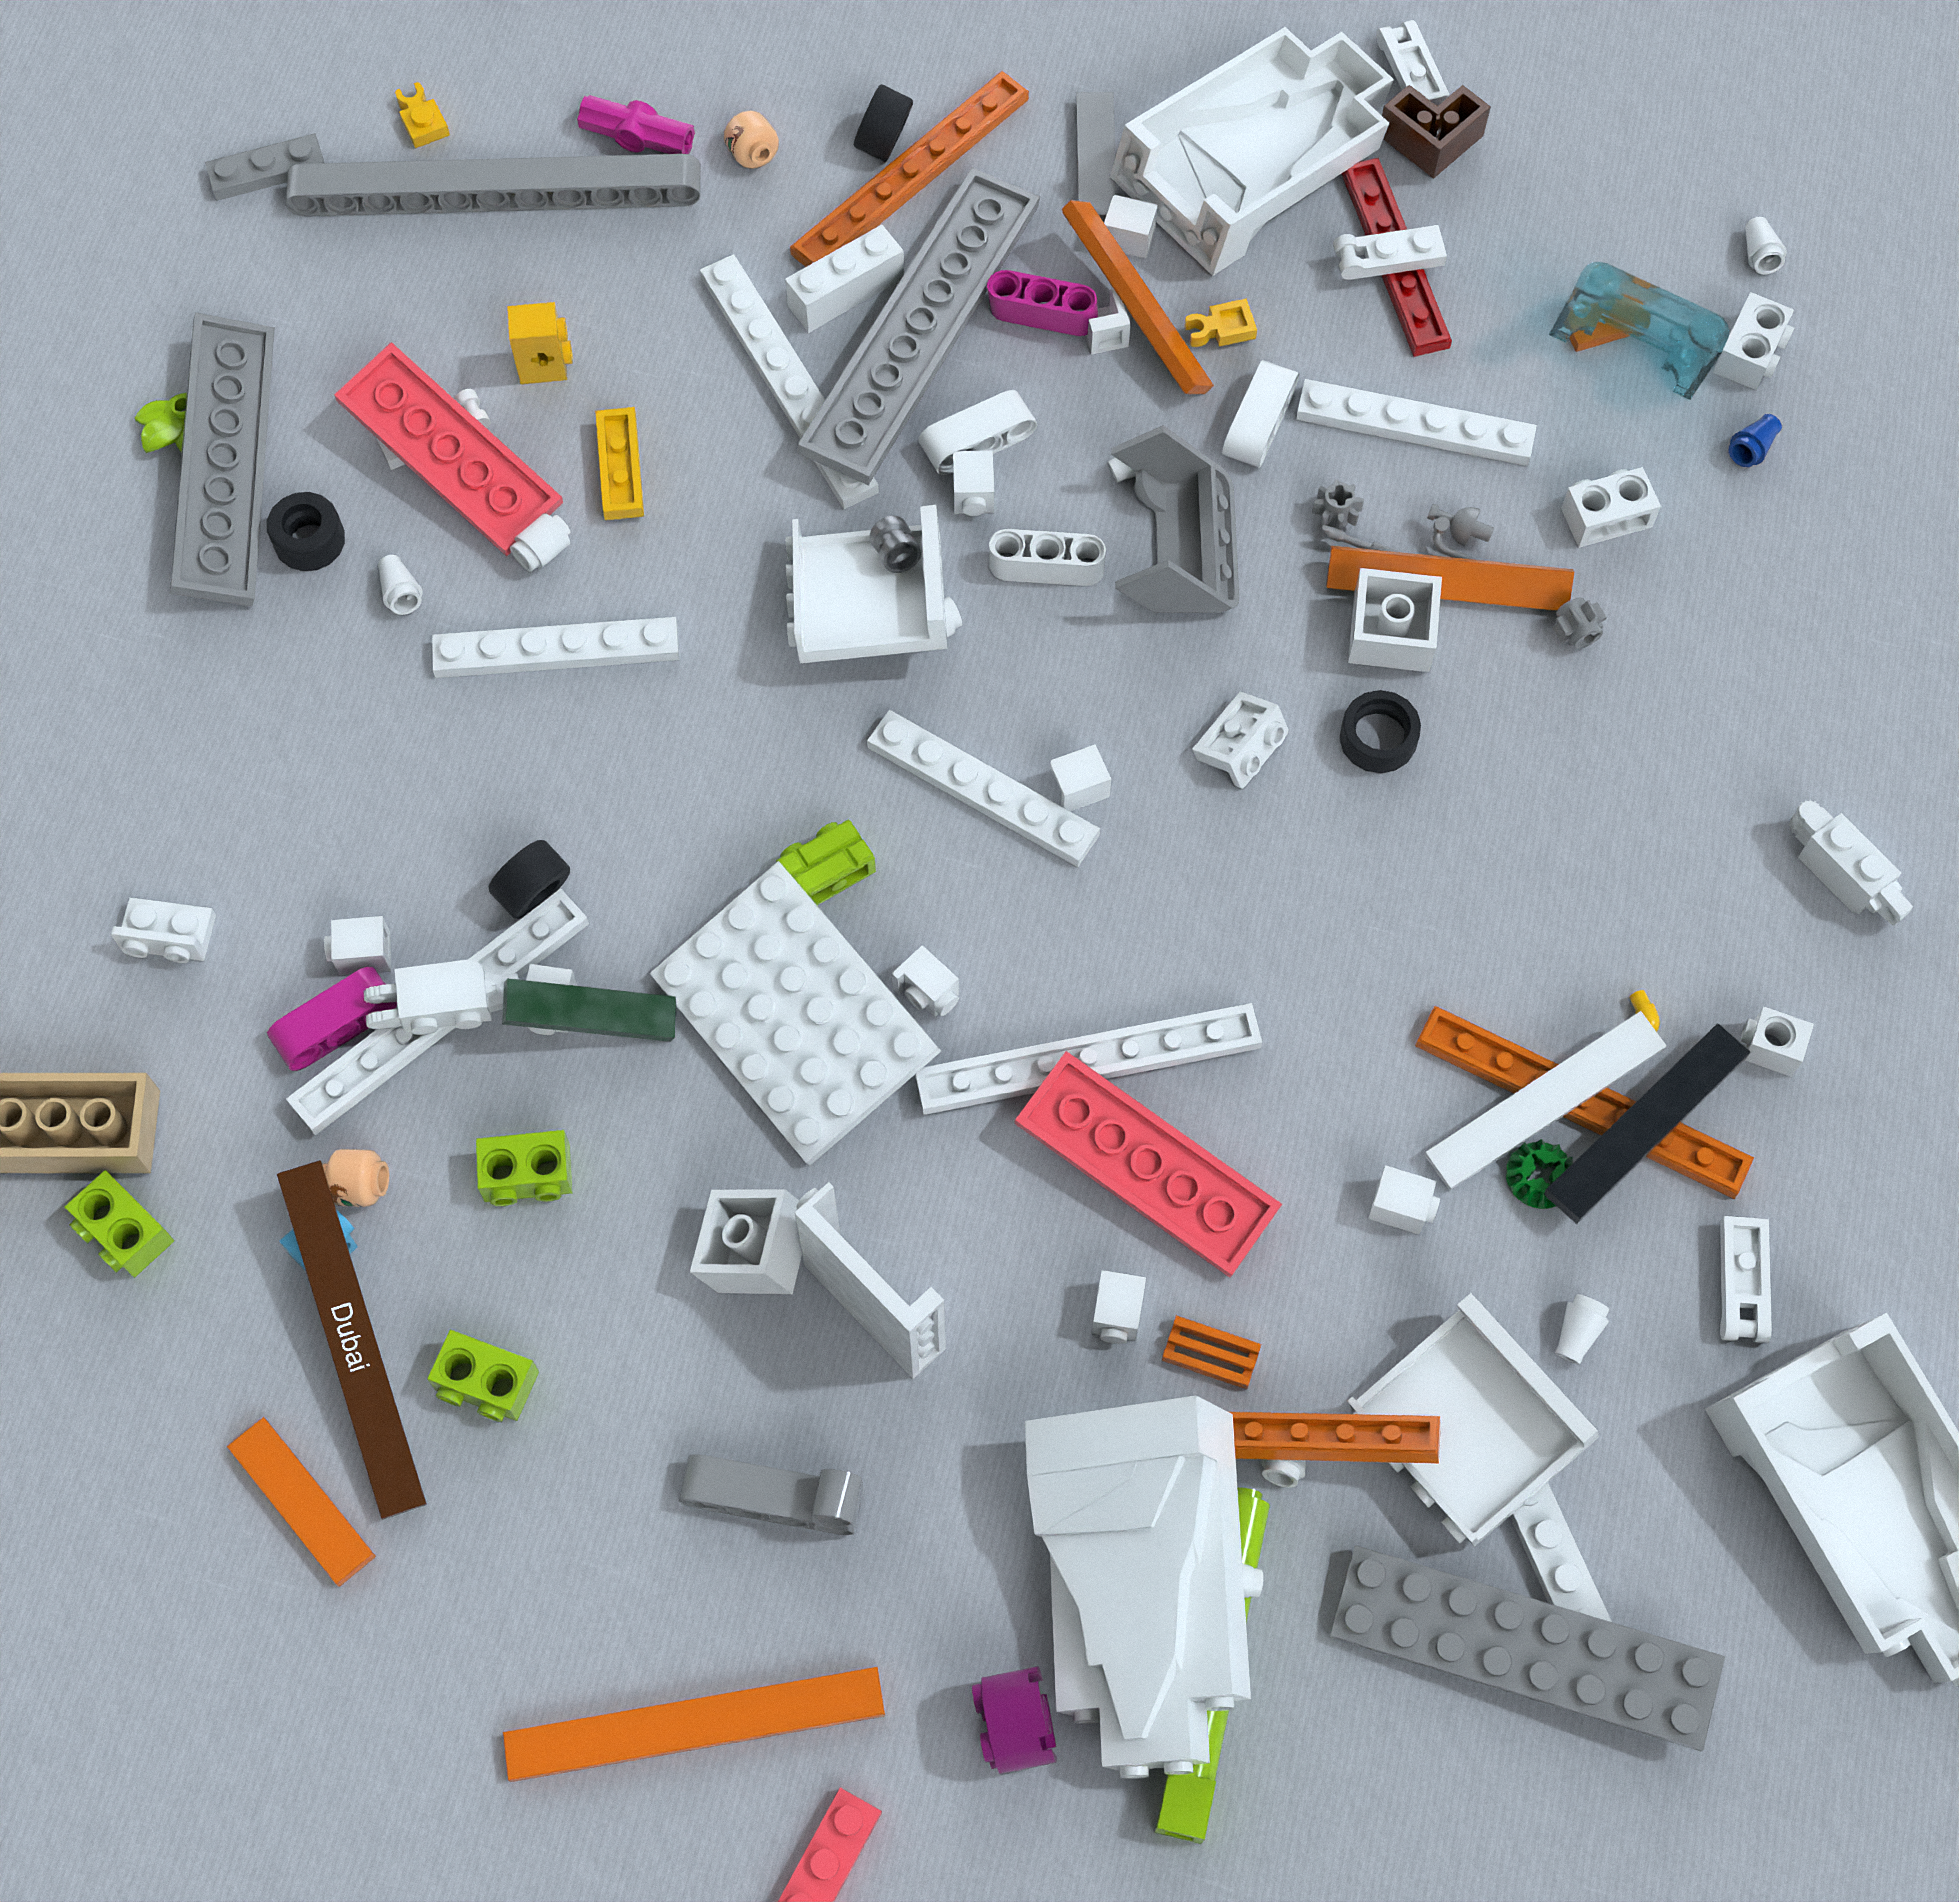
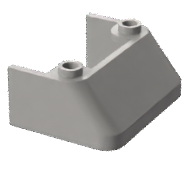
M1164 425L1111 448L1112 456L1136 471L1135 494L1141 503L1146 504L1156 512L1157 565L1115 581V589L1154 613H1222L1235 608L1239 603L1234 486L1227 471Z

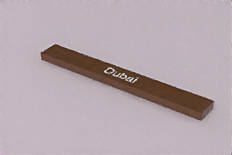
M319 1160L277 1173L381 1519L384 1520L427 1505L322 1162Z

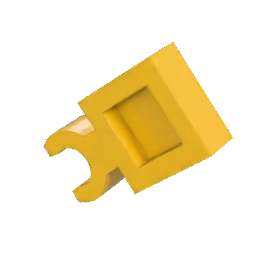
M419 82L414 83L416 95L413 97H405L400 89L395 91L398 105L402 110L399 111L401 121L415 149L450 136L448 125L435 100L426 101L424 88Z
M1247 298L1209 306L1207 317L1198 313L1185 317V330L1194 328L1200 330V332L1191 334V347H1201L1211 338H1216L1220 347L1253 340L1257 336V327Z

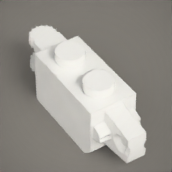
M1805 800L1801 802L1788 824L1792 833L1796 834L1795 837L1805 846L1798 858L1851 912L1860 914L1865 909L1872 913L1878 912L1892 926H1895L1905 918L1913 906L1901 893L1902 887L1897 882L1902 873L1842 813L1833 818L1816 801Z
M474 959L394 969L396 983L366 988L364 990V1001L374 1004L397 1001L398 1009L372 1012L366 1015V1025L372 1029L403 1026L405 1032L411 1031L417 1035L431 1034L436 1032L439 1027L454 1025L459 1029L476 1028L482 1024L481 1022L492 1021L491 1012L503 1009L504 982L507 978L519 980L518 974H485L483 966Z

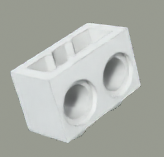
M1750 292L1724 345L1713 373L1754 390H1757L1763 376L1771 379L1781 358L1774 353L1777 347L1785 350L1795 328L1788 325L1794 309Z
M1643 467L1630 471L1626 469L1617 470L1608 477L1593 481L1585 479L1576 482L1571 487H1568L1561 510L1578 548L1652 528L1661 505ZM1585 507L1592 508V509H1594L1595 511H1590V510L1586 509Z

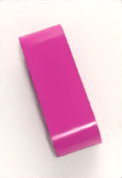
M1011 270L995 272L990 276L987 283L991 313L996 319L1004 322L1074 336L1088 335L1089 319L1098 317L1097 296L1095 291L1086 285Z
M365 967L352 973L272 1024L267 1032V1036L290 1070L298 1071L310 1066L369 1029L366 1025V1015L377 1011L392 1010L397 1007V1001L380 1004L366 1003L364 1001V990L366 988L386 985L375 968Z

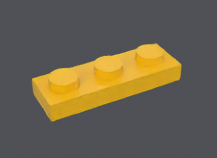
M635 407L597 410L595 413L604 519L644 517Z

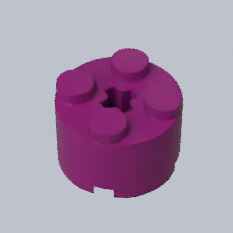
M1039 1666L982 1677L981 1684L972 1685L976 1712L981 1714L983 1722L986 1721L988 1732L980 1733L984 1760L990 1763L991 1769L997 1768L1000 1774L1057 1763V1756L1050 1749L1056 1747L1047 1693L1040 1694L1038 1682L1043 1681Z

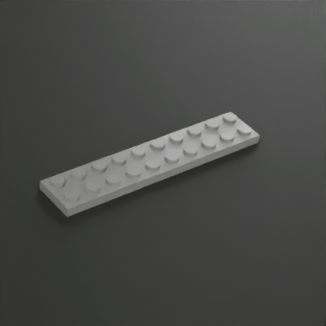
M971 167L798 443V454L866 485L870 484L986 294L990 276L1000 271L1039 207L1040 196Z

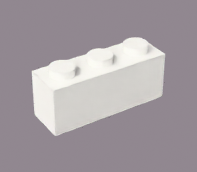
M880 225L787 277L785 284L788 307L808 333L900 282L904 276V251L885 227Z

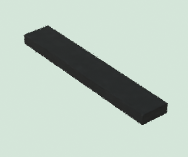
M1717 1023L1546 1189L1544 1195L1577 1225L1706 1099L1751 1052Z

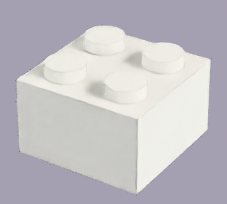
M1360 568L1354 591L1348 663L1429 672L1437 648L1442 577Z
M786 1189L711 1190L690 1273L717 1293L793 1294L802 1257L794 1214L798 1210L796 1206L799 1200Z

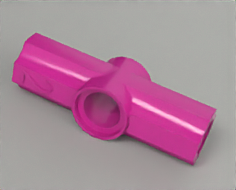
M592 95L584 96L577 118L579 128L612 137L622 148L636 153L642 152L646 147L667 154H689L695 135L694 125L660 116L649 104L638 100L630 101L626 106Z

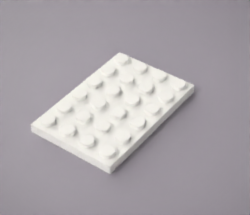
M779 861L650 973L668 996L676 997V1006L805 1163L810 1166L941 1052L940 1048Z

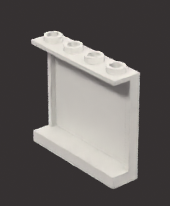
M936 505L920 506L921 525L909 526L911 535L916 539L921 548V557L914 567L902 573H893L885 568L880 559V554L875 550L870 541L869 535L871 530L801 537L798 519H792V536H787L785 541L788 561L793 560V564L786 565L788 588L793 589L794 593H787L786 599L789 618H794V622L787 623L789 647H797L800 663L948 649L941 539Z
M828 1182L820 1190L817 1188L811 1189L799 1200L796 1206L798 1210L794 1212L804 1266L914 1379L946 1349L944 1299L930 1287L909 1306L841 1236L833 1185Z
M1470 1293L1457 1304L1459 1310L1357 1400L1351 1397L1347 1402L1355 1411L1353 1414L1440 1416L1439 1464L1388 1463L1397 1473L1405 1468L1412 1475L1416 1482L1410 1488L1428 1508L1436 1503L1447 1517L1441 1523L1459 1543L1467 1538L1475 1547L1597 1440L1599 1434L1597 1429Z

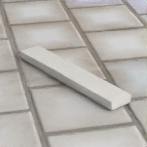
M1640 1011L1426 1151L1424 1155L1450 1191L1663 1051L1667 1045Z

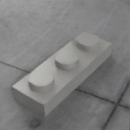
M316 133L207 161L205 165L216 201L287 183V174L290 167L297 164L324 163Z

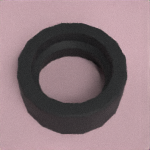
M1383 690L1366 692L1354 699L1344 713L1339 738L1343 753L1352 764L1365 771L1375 773L1396 771L1407 764L1415 753L1420 738L1421 722L1418 712L1413 705L1397 693ZM1366 715H1387L1402 726L1405 732L1404 740L1398 747L1393 749H1374L1364 744L1357 736L1356 726L1358 721Z

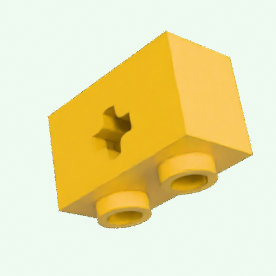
M555 302L507 306L509 341L520 384L567 380L566 364H573L571 341L568 340L566 318H558Z

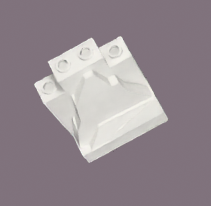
M1284 27L1125 124L1110 178L1132 199L1157 204L1156 222L1214 276L1245 256L1249 242L1267 221L1380 148L1389 122L1376 110L1384 105L1394 79L1343 32H1340L1315 49L1310 50L1301 40Z
M1885 1313L1849 1328L1705 1408V1411L1732 1457L1741 1455L1764 1480L1865 1654L1883 1652L1885 1657H1889L1912 1645L1933 1683L1952 1681L1954 1686H1958L1959 1432L1889 1315Z
M1195 1395L1025 1421L1027 1479L1034 1533L1043 1538L1050 1552L1056 1712L1074 1716V1723L1077 1724L1100 1723L1102 1767L1119 1770L1120 1778L1149 1777V1769L1163 1767L1164 1774L1168 1775L1193 1773V1765L1210 1763L1207 1710L1234 1709V1701L1251 1699L1233 1414Z

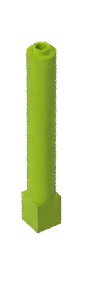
M1238 1487L1242 1563L1257 1569L1270 1504L1262 1500L1263 1494L1261 1492ZM1252 1597L1244 1598L1246 1624ZM1207 1710L1210 1763L1193 1765V1773L1166 1775L1155 1833L1202 1844L1205 1840L1229 1710Z

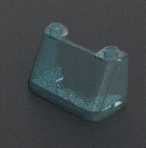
M1592 262L1586 265L1573 282L1549 335L1565 343L1573 333L1580 330H1585L1584 333L1591 336L1598 321L1622 330L1623 333L1668 353L1662 369L1668 372L1671 369L1675 375L1676 385L1673 392L1691 400L1722 354L1730 330L1724 318L1717 313L1608 263Z

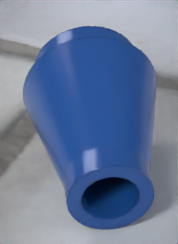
M1764 414L1756 422L1735 433L1731 437L1728 449L1731 459L1742 467H1752L1762 463L1775 437L1782 429L1780 420L1772 414Z

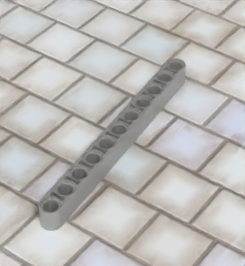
M689 154L297 164L288 170L285 203L286 208L290 212L299 216L690 206L700 200L701 164L696 157Z

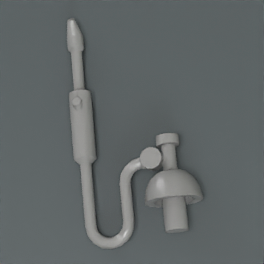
M1432 504L1427 519L1432 521L1434 518L1436 519L1433 525L1435 547L1444 555L1453 558L1476 560L1472 556L1451 549L1442 543L1441 536L1448 530L1449 526L1452 537L1463 546L1466 545L1470 536L1489 542L1494 527L1477 521L1480 509L1474 507H1465L1453 515L1440 510L1438 505ZM1326 525L1321 527L1329 539L1337 542L1342 541L1361 549L1400 552L1378 542L1369 544L1346 535L1344 531Z

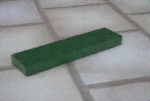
M509 978L504 982L502 1025L668 1042L675 1038V996Z

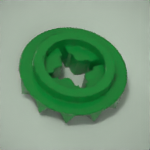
M1542 1139L1528 1144L1524 1142L1511 1155L1507 1163L1506 1180L1511 1192L1518 1200L1530 1207L1538 1209L1556 1207L1544 1195V1192L1573 1164V1157L1568 1156L1562 1151L1560 1144L1552 1145L1545 1143ZM1534 1162L1538 1163L1542 1168H1552L1555 1166L1554 1171L1548 1177L1550 1184L1546 1183L1543 1178L1536 1180L1533 1178L1528 1181L1536 1169Z

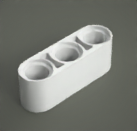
M1264 360L1260 362L1227 434L1222 455L1258 468L1262 466L1294 395L1300 373Z
M1008 390L930 425L921 433L918 441L937 473L947 475L953 473V452L993 451V454L1028 438L1036 430L1038 424L1020 394L1016 390Z
M1002 529L995 532L989 542V569L993 576L1000 580L1091 586L1098 583L1104 575L1106 547L1103 541L1095 535ZM1002 553H1011V554H1013V556H1011V557H1004V556H1001L1000 554H1002ZM1048 555L1054 558L1050 560H1045L1040 557ZM1083 558H1089V559H1092V560H1094V561H1093V562H1083V561H1081V559H1083Z

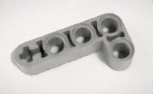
M692 1454L688 1457L679 1502L689 1507L838 1535H854L864 1488L860 1476L842 1470L822 1469L820 1476L707 1455Z

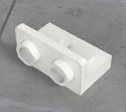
M1240 691L1194 746L1192 751L1198 761L1229 772L1234 785L1243 789L1252 777L1260 771L1261 766L1273 751L1282 744L1289 729L1277 704Z
M129 898L122 927L114 926L111 936L123 953L133 957L144 958L148 954L164 956V958L177 963H187L189 959L204 961L216 914L212 908Z

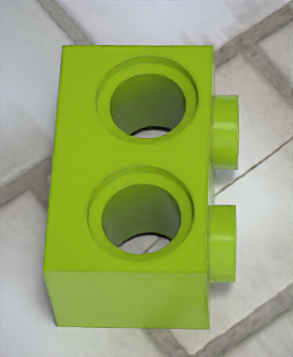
M565 1130L476 1138L478 1190L484 1202H490L495 1206H508L517 1203V1199L535 1197L537 1201L549 1202L560 1199L563 1194H573L570 1143ZM553 1161L557 1163L556 1169L548 1175L536 1173L537 1168L544 1162ZM501 1166L513 1167L511 1174L507 1178L501 1180L492 1178L497 1168Z
M106 1170L64 1206L75 1218L69 1226L87 1244L95 1238L104 1247L98 1255L116 1273L124 1267L135 1278L175 1241ZM110 1205V1211L104 1218L94 1220V1215L99 1208ZM140 1234L135 1246L129 1249H122L124 1241L129 1236Z
M450 1329L427 1380L434 1390L437 1391L435 1396L448 1404L460 1407L462 1402L465 1401L478 1406L477 1413L493 1421L502 1422L504 1417L518 1421L539 1374V1370L531 1359ZM462 1363L472 1365L471 1372L465 1379L458 1381L451 1379V1372L457 1365ZM501 1379L513 1380V1387L509 1393L504 1396L492 1395V1388L497 1381Z

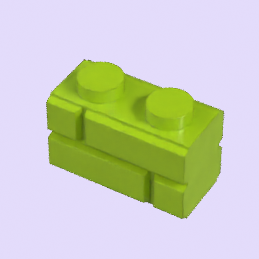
M849 819L839 825L837 822H831L823 826L817 832L816 838L804 845L800 842L791 844L780 854L781 858L776 860V862L779 861L816 905L823 903L876 872L875 857Z

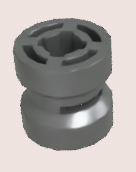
M888 516L879 520L872 527L869 535L870 541L875 550L880 554V559L888 571L902 573L917 564L921 557V548L916 539L911 535V530L903 518Z

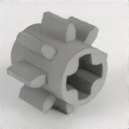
M1337 479L1328 488L1319 487L1312 513L1321 514V527L1326 525L1342 530L1348 523L1353 526L1357 525L1358 512L1362 511L1364 498H1355L1354 491L1356 486L1354 484L1350 486L1339 482Z
M1579 597L1566 602L1557 610L1556 614L1558 617L1556 621L1558 624L1552 628L1561 644L1568 642L1570 646L1574 644L1576 648L1580 649L1593 644L1603 635L1601 629L1604 626L1601 622L1606 620L1607 617L1598 602L1591 604L1590 600L1585 602L1583 598Z

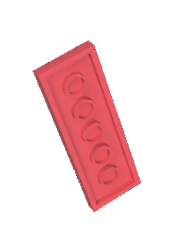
M392 342L334 394L336 401L505 556L511 553L510 546L516 542L515 537L543 513L551 515L563 503L561 495Z
M1067 1051L1014 1122L1018 1127L1229 1278H1231L1282 1206L1279 1201Z

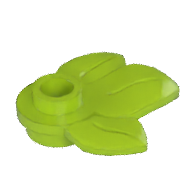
M187 393L177 394L170 400L152 401L144 405L137 412L134 418L136 422L144 425L141 433V442L146 453L173 443L176 444L182 453L185 411H180L186 407Z

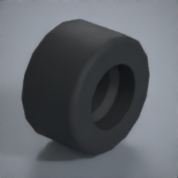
M883 84L879 85L858 128L853 143L854 147L884 162L887 161L908 119L913 100Z
M312 492L293 493L282 498L274 505L267 518V534L279 560L292 569L300 571L319 570L330 565L340 555L344 547L345 530L333 503L323 495ZM306 525L320 526L313 535L307 538L292 537L299 528Z
M537 840L520 850L500 868L488 886L489 892L514 919H521L553 895L564 884L570 875V866L547 841Z

